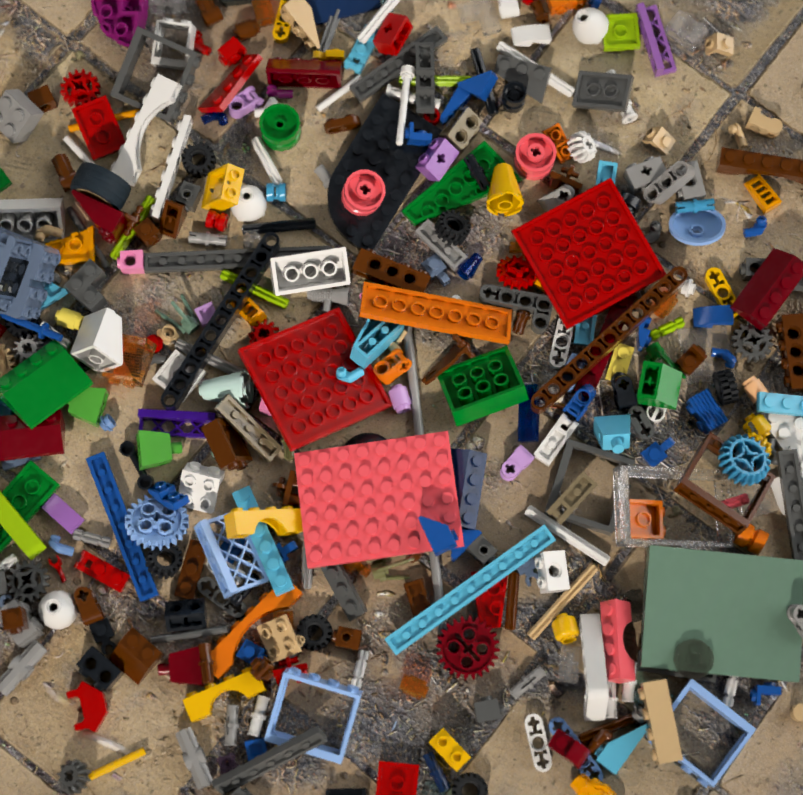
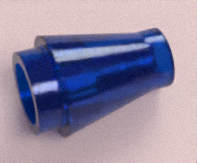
M474 253L458 266L457 274L464 280L472 279L483 260L481 255Z

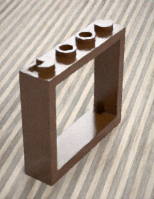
M710 432L701 442L673 491L740 535L748 528L776 476L771 472H767V476L758 483L760 486L743 516L688 480L705 449H708L716 456L720 455L719 449L725 441ZM735 449L732 451L733 458L735 457ZM754 462V467H753L754 472H755V470H756V463H755V462Z

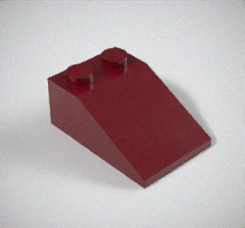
M72 190L71 193L77 205L100 233L102 239L111 244L112 242L117 243L127 227L124 213L76 190Z

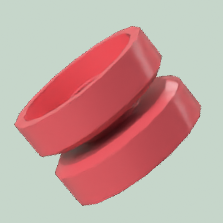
M540 133L527 134L521 138L516 146L514 157L515 169L519 175L533 181L541 180L548 176L553 169L557 153L553 141Z
M371 170L353 172L347 178L341 191V200L344 207L350 213L357 216H367L374 213L384 199L386 193L385 184L382 178Z

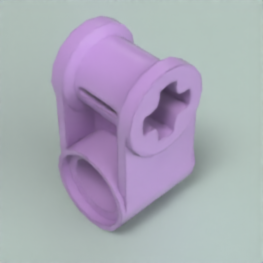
M249 86L237 94L228 105L229 114L234 119H240L253 111L254 108H259L264 103V100L259 98L254 86ZM234 106H240V107H241V108L238 109V110L233 109Z
M519 445L503 463L500 469L501 478L505 481L514 480L530 465L535 457L526 448ZM507 469H513L512 473H506Z

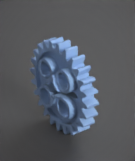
M144 495L143 501L138 498L137 504L132 503V509H127V515H125L127 535H130L131 541L136 540L137 546L143 543L144 549L148 545L151 546L152 551L155 549V546H158L160 551L164 545L169 549L170 543L177 545V539L183 540V535L187 534L189 515L186 508L181 507L173 511L153 497L148 498L147 495Z

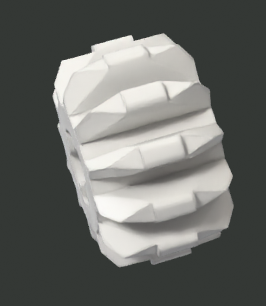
M585 131L576 132L567 141L569 146L567 150L570 151V156H573V160L578 161L579 164L592 160L595 157V153H597L594 138H591L590 133Z

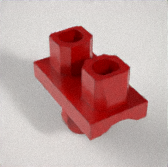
M290 656L278 661L279 667L287 665L285 668L272 671L274 673L273 678L276 679L278 687L286 668H299L302 673L307 674V670H309L308 664L303 663L292 666L291 664L298 663L299 661L298 657L290 658Z

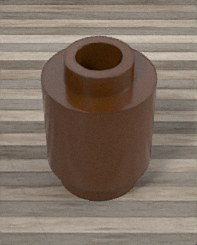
M248 19L234 25L235 29H232L234 37L239 39L240 42L261 33L256 19Z

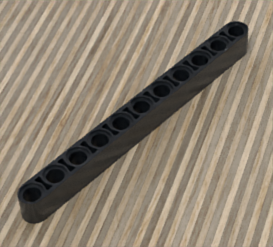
M268 232L263 236L164 390L160 399L165 410L176 411L180 407L270 266V258L277 255L281 245L279 236L276 233ZM270 240H275L276 244L273 246L267 245V242ZM261 255L267 257L264 261L261 262L257 260V258ZM250 271H255L256 275L254 277H248L247 273ZM239 287L247 288L243 293L237 292ZM230 302L236 303L233 309L227 308V305ZM225 318L226 322L224 324H217L218 319ZM209 334L216 335V338L212 341L206 339ZM199 350L206 351L205 355L202 357H199L196 354ZM193 365L196 367L194 372H186L188 366ZM178 382H185V386L182 389L176 388ZM168 398H175V402L172 405H166Z

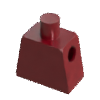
M198 646L168 654L169 663L158 664V676L169 675L170 682L173 684L204 686L201 666L198 665L200 662Z

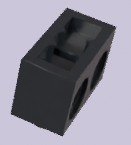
M205 598L165 602L164 618L167 632L207 628Z
M93 646L76 664L80 668L78 672L85 678L90 676L94 680L93 685L100 691L105 689L109 692L124 674L123 671ZM90 659L96 660V666L93 669H88L87 662ZM109 671L111 679L108 682H103V673Z

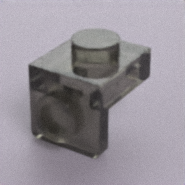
M641 589L629 590L622 596L623 601L631 602L632 623L642 620L643 592Z

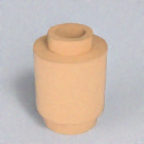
M755 375L742 383L744 386L743 390L753 404L757 403L758 392H768L761 380L757 379Z

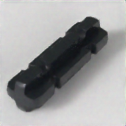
M255 573L251 574V578L257 581L260 580V577ZM254 588L234 594L230 602L234 606H239L242 600Z

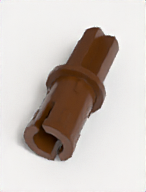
M211 643L198 644L200 656L198 665L201 666L203 684H211L214 682V661L212 660Z

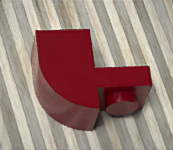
M559 728L546 745L577 769L581 768L591 753L583 744L574 740Z

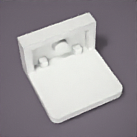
M188 462L182 470L178 490L179 493L188 495L190 503L183 507L212 514L215 510L219 485L224 479L225 471L215 466H202L199 462Z

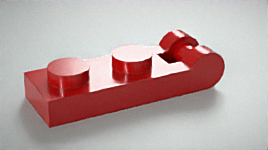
M83 550L80 554L82 555L80 560L73 567L122 593L131 576ZM88 560L93 562L90 568L85 567Z

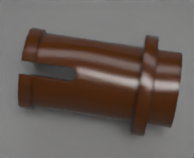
M540 0L533 1V5L530 4V8L536 17V22L545 24L549 21V14L545 12Z
M519 310V313H516L517 319L512 332L523 335L527 321L531 317H529V312Z

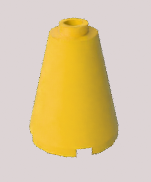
M500 163L493 170L486 207L490 213L498 216V213L504 214V216L515 215L522 210L524 199L512 166L507 163Z

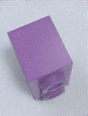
M435 138L429 144L427 151L419 157V162L415 167L429 181H440L460 152L446 138Z

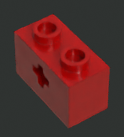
M388 13L372 42L379 53L397 56L413 26L406 15Z

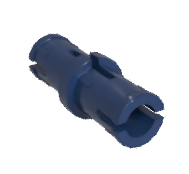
M435 751L423 755L430 770L429 775L430 777L433 776L439 793L451 788L443 772L445 769L440 766Z

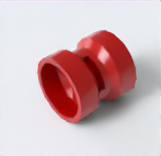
M210 209L206 217L205 227H214L218 231L224 232L228 224L229 214H219L216 210Z

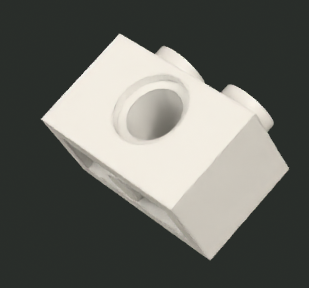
M565 550L544 551L535 555L534 563L538 572L537 585L540 589V594L569 590ZM549 568L552 570L553 576L550 575Z

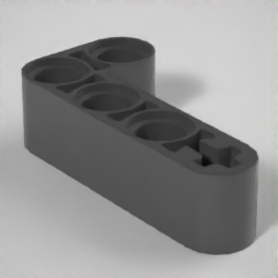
M491 284L481 287L479 300L482 304L512 309L515 312H519V310L527 311L533 315L531 322L532 331L536 334H544L547 331L553 307L547 295ZM487 292L490 293L489 298L486 297ZM507 295L511 298V301L505 302L501 297ZM522 299H526L530 302V304L524 306L521 304L520 301ZM546 303L548 308L541 309L539 304ZM543 321L545 326L538 327L535 322Z

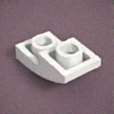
M546 24L524 25L511 28L510 30L513 46L530 47L532 43L549 44L552 41L549 25Z

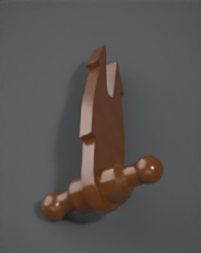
M138 205L136 211L131 215L123 212L127 220V228L123 231L125 236H129L131 230L140 223V214L144 210L142 205Z
M453 334L452 339L456 341V345L450 349V352L421 381L428 385L453 365L463 353L467 354L469 359L476 357L475 353L471 351L470 343L460 338L458 334Z

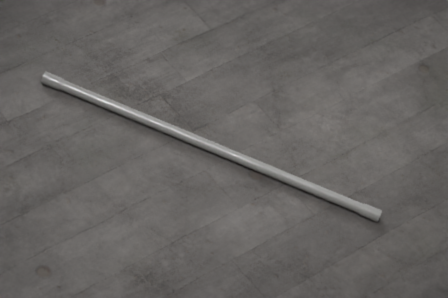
M404 326V329L408 331L404 337L406 358L412 361V366L407 372L415 435L424 434L412 334L413 327ZM432 551L429 552L434 600L436 602L444 596L440 559ZM448 619L437 626L438 635H443L440 630L441 628L448 629L446 625Z

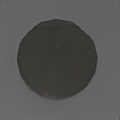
M689 639L681 642L676 647L673 663L678 673L685 678L700 679L705 677L712 669L714 656L711 648L705 642Z

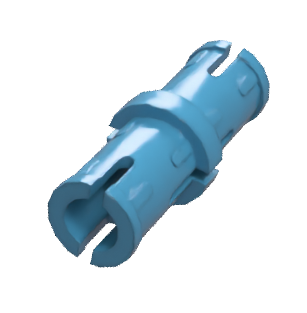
M695 198L692 201L675 202V206H677L675 209L677 214L686 212L698 213V211L714 210L715 205L713 204L715 202L714 198L703 200Z

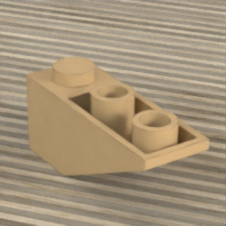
M290 0L280 10L281 17L290 24L294 34L302 39L308 51L312 53L313 51H318L320 44L312 8L306 0Z

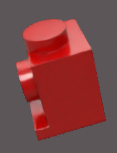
M233 36L218 49V60L223 66L230 67L232 64H237L242 56L245 57L247 50Z

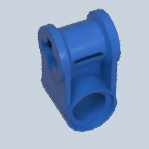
M590 384L581 386L562 411L568 412L579 422L596 396L595 388ZM582 391L587 392L589 398H585L582 395Z

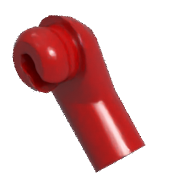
M196 31L194 50L209 56L212 48L204 45L202 33Z

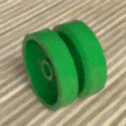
M278 103L269 106L261 114L259 125L262 140L269 148L276 151H286L296 146L301 137V125L299 115L294 108L287 104Z

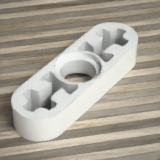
M560 318L557 321L549 356V365L556 370L562 369L565 366L574 329L572 327L566 330L565 333H562L563 325L560 324L562 323ZM564 338L567 341V345L559 347L556 344V340ZM559 351L561 352L560 360L563 362L555 364V360H552V358L555 359Z
M530 714L525 718L524 726L533 764L538 771L546 772L552 766V759L549 747L546 746L548 742L543 721L539 715ZM531 717L539 721L536 729L537 731L541 729L542 734L530 736L529 732H534L533 727L528 726ZM535 737L543 739L544 745L542 748L536 749L532 745ZM546 749L547 754H543V758L548 760V764L545 765L546 768L542 769V766L537 765V762L540 761V756H535L534 752H541Z

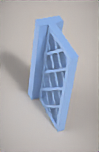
M223 514L209 520L199 521L194 526V530L222 595L226 599L236 593L264 584L269 579L250 536L244 538V546L235 542V539L231 540L222 536L225 529V521L222 522L221 520H224V515H226ZM216 523L222 526L220 533L214 532L210 524ZM220 540L230 544L227 552L220 549ZM232 546L242 550L240 557L230 554ZM245 552L252 555V564L242 559ZM228 557L237 561L235 570L228 567L226 563ZM240 564L250 568L247 575L238 572ZM252 570L258 571L262 579L257 581L251 578ZM236 575L245 579L244 585L238 588L234 581Z

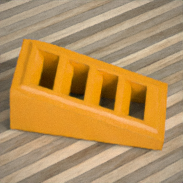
M760 174L744 183V186L763 214L770 212L782 203L779 196ZM756 182L760 183V185L754 188L751 186ZM760 188H763V189H764L763 191H761V192H759V193L756 192V191L759 190ZM764 194H767V195H768V196H766V197L763 198V199L760 197V196H762V195H764ZM769 199L772 201V202H770V203H768V204H766V202H765V201H767V200H769Z
M241 288L237 290L239 293L244 292ZM249 297L247 300L249 303L240 311L239 315L250 327H257L256 321H259L261 324L267 316ZM234 302L229 303L233 308H235L236 304Z

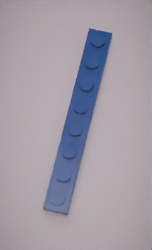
M103 451L86 458L140 602L142 603L159 596L151 572H148L149 566L146 567L145 565L146 558L141 545L137 546L136 540L131 541L130 535H127V529H125L127 509L105 452Z

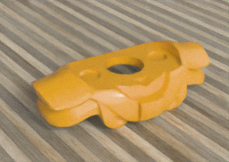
M579 774L570 784L577 795H617L605 782H601L598 778L591 780L585 774Z

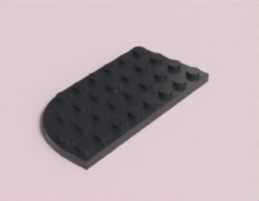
M384 93L335 168L327 189V207L330 218H332L341 236L358 249L363 248L366 250V248L373 250L420 175L421 172L415 166L419 162V157L429 148V146L407 145V138L403 139L401 146L396 144L400 103ZM407 108L405 127L408 126L409 122H414V132L424 130L427 133H432V140L440 138L438 135L441 133V129ZM358 170L376 172L385 184L386 193L382 203L374 213L367 216H357L350 213L344 207L341 200V191L347 178Z

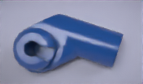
M759 216L753 227L744 228V238L762 235L768 224L767 218Z
M712 347L711 357L723 358L726 361L725 367L732 369L735 367L737 359L729 350Z

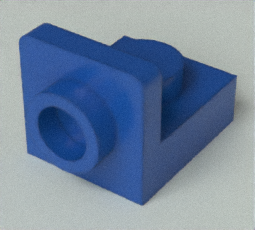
M409 122L408 126L405 127L404 138H407V145L429 146L432 142V133H427L424 130L414 132V122Z
M245 639L236 654L237 657L249 664L256 657L261 659L264 656L267 657L264 648L248 639Z

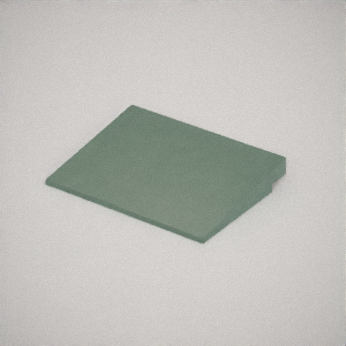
M649 545L646 554V568L644 569L640 667L799 683L802 637L788 619L786 611L792 604L803 605V560Z

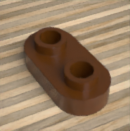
M348 114L344 118H330L323 126L326 134H336L357 129L361 126L359 116Z

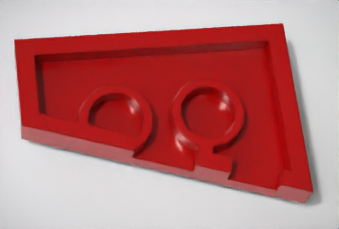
M478 571L471 572V576L476 574ZM508 576L475 599L479 623L486 620L485 627L492 625V629L501 628Z

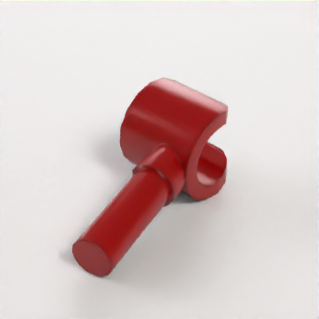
M56 555L58 558L56 563L53 564L50 558L48 562L56 569L63 583L67 580L61 568L62 560Z

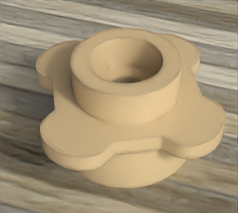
M166 324L156 332L165 345H169L171 341L179 338L175 327L170 324Z

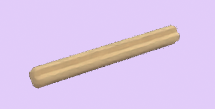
M590 563L570 585V589L566 590L527 632V635L535 640L595 575L598 568Z

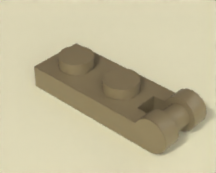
M582 472L547 510V513L550 516L553 515L557 522L562 525L598 484L585 472ZM560 505L566 509L563 514L558 510Z

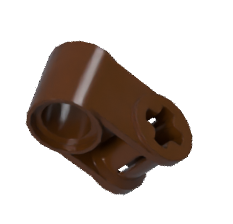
M87 587L76 589L74 599L84 625L88 626L104 619L103 611L97 602L94 592ZM82 592L89 594L88 596H86V601L80 599V597L83 596Z

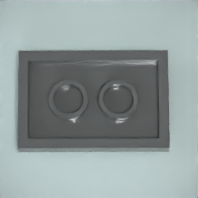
M579 71L572 106L574 108L626 113L634 77L633 75Z

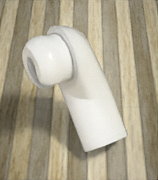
M270 97L263 108H254L255 118L260 117L269 106L278 104L277 99Z

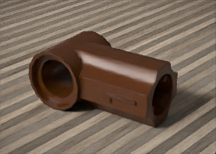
M195 0L207 28L224 20L218 5H215L213 0Z
M66 153L58 154L51 161L59 176L60 184L66 193L71 190L70 185L76 171L73 170Z

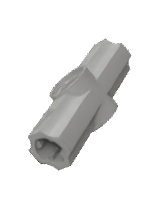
M34 639L21 655L16 656L9 663L8 669L0 677V692L8 696L21 681H24L31 675L35 669L34 666L48 652L41 643Z
M192 727L180 730L175 735L183 752L182 757L185 765L191 772L197 789L200 790L210 786L213 778L207 766L208 761L202 747L198 744Z

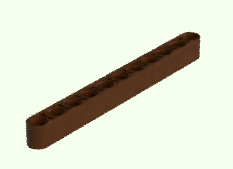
M680 266L674 267L541 387L531 398V410L537 414L545 412L683 287L688 276L686 269ZM676 274L680 275L682 280H676L673 276ZM660 287H666L669 292H661ZM652 299L655 305H648L646 300ZM639 312L642 317L635 318L632 313ZM625 324L628 329L623 331L619 329L618 325ZM612 337L614 342L607 343L604 338ZM592 349L599 350L600 355L594 356L591 354L590 351ZM584 362L586 367L581 369L577 367L576 363ZM569 374L572 380L565 381L562 376ZM556 387L559 392L551 394L548 389ZM536 400H542L544 402V406L538 407L534 404V402Z

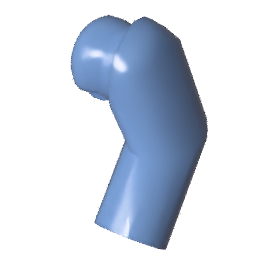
M51 535L48 545L57 553L72 557L75 547L59 543L61 540L60 536Z

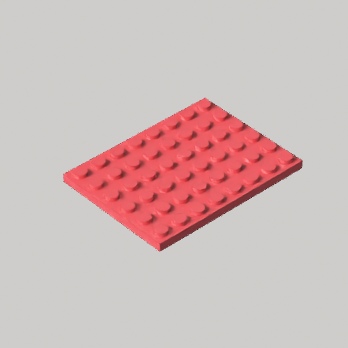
M448 431L294 453L308 569L432 552L433 549L419 522L418 517L420 516L446 524L450 530L454 529L459 538L456 541L458 546L456 548L464 547Z

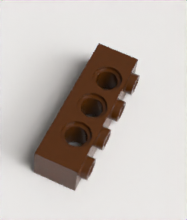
M366 248V250L360 249L352 267L353 274L377 284L426 293L431 282V276L428 272L418 269V271L412 269L409 264L401 262V264L395 262L393 258L387 255L380 256L369 248ZM373 263H377L380 265V267L378 269H372L370 265ZM390 270H395L397 275L389 276L387 273ZM407 277H412L415 281L413 283H407L405 279Z
M803 313L781 315L778 321H776V331L780 334L778 347L783 355L781 367L785 370L783 378L784 387L787 388L788 393L803 392ZM788 332H793L796 338H790ZM790 350H795L798 353V357L792 356ZM793 368L799 369L801 375L794 374Z

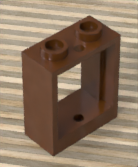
M216 418L201 427L220 469H228L229 471L237 469V471H241L248 467V463L253 461L242 436L225 419Z

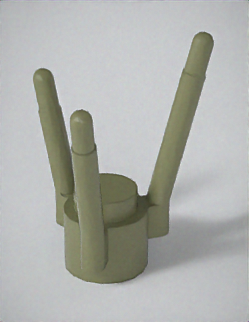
M394 557L375 561V564L371 565L374 579H380V582L410 579L409 575H386L389 574L388 569L414 560V557L388 565L385 562Z

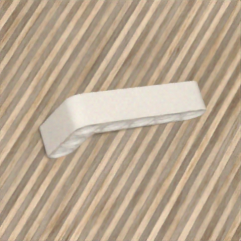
M600 613L579 614L586 687L583 705L584 721H605L609 692Z

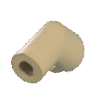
M44 225L36 230L35 239L43 242L50 235L61 238L63 229Z

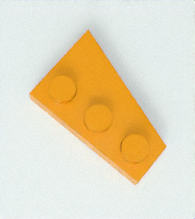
M90 226L87 230L79 233L74 232L71 236L63 239H56L45 243V245L59 250L61 261L57 266L85 264L89 259L95 263L94 226Z

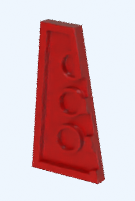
M260 54L246 55L239 65L198 107V110L201 113L224 112L263 60Z

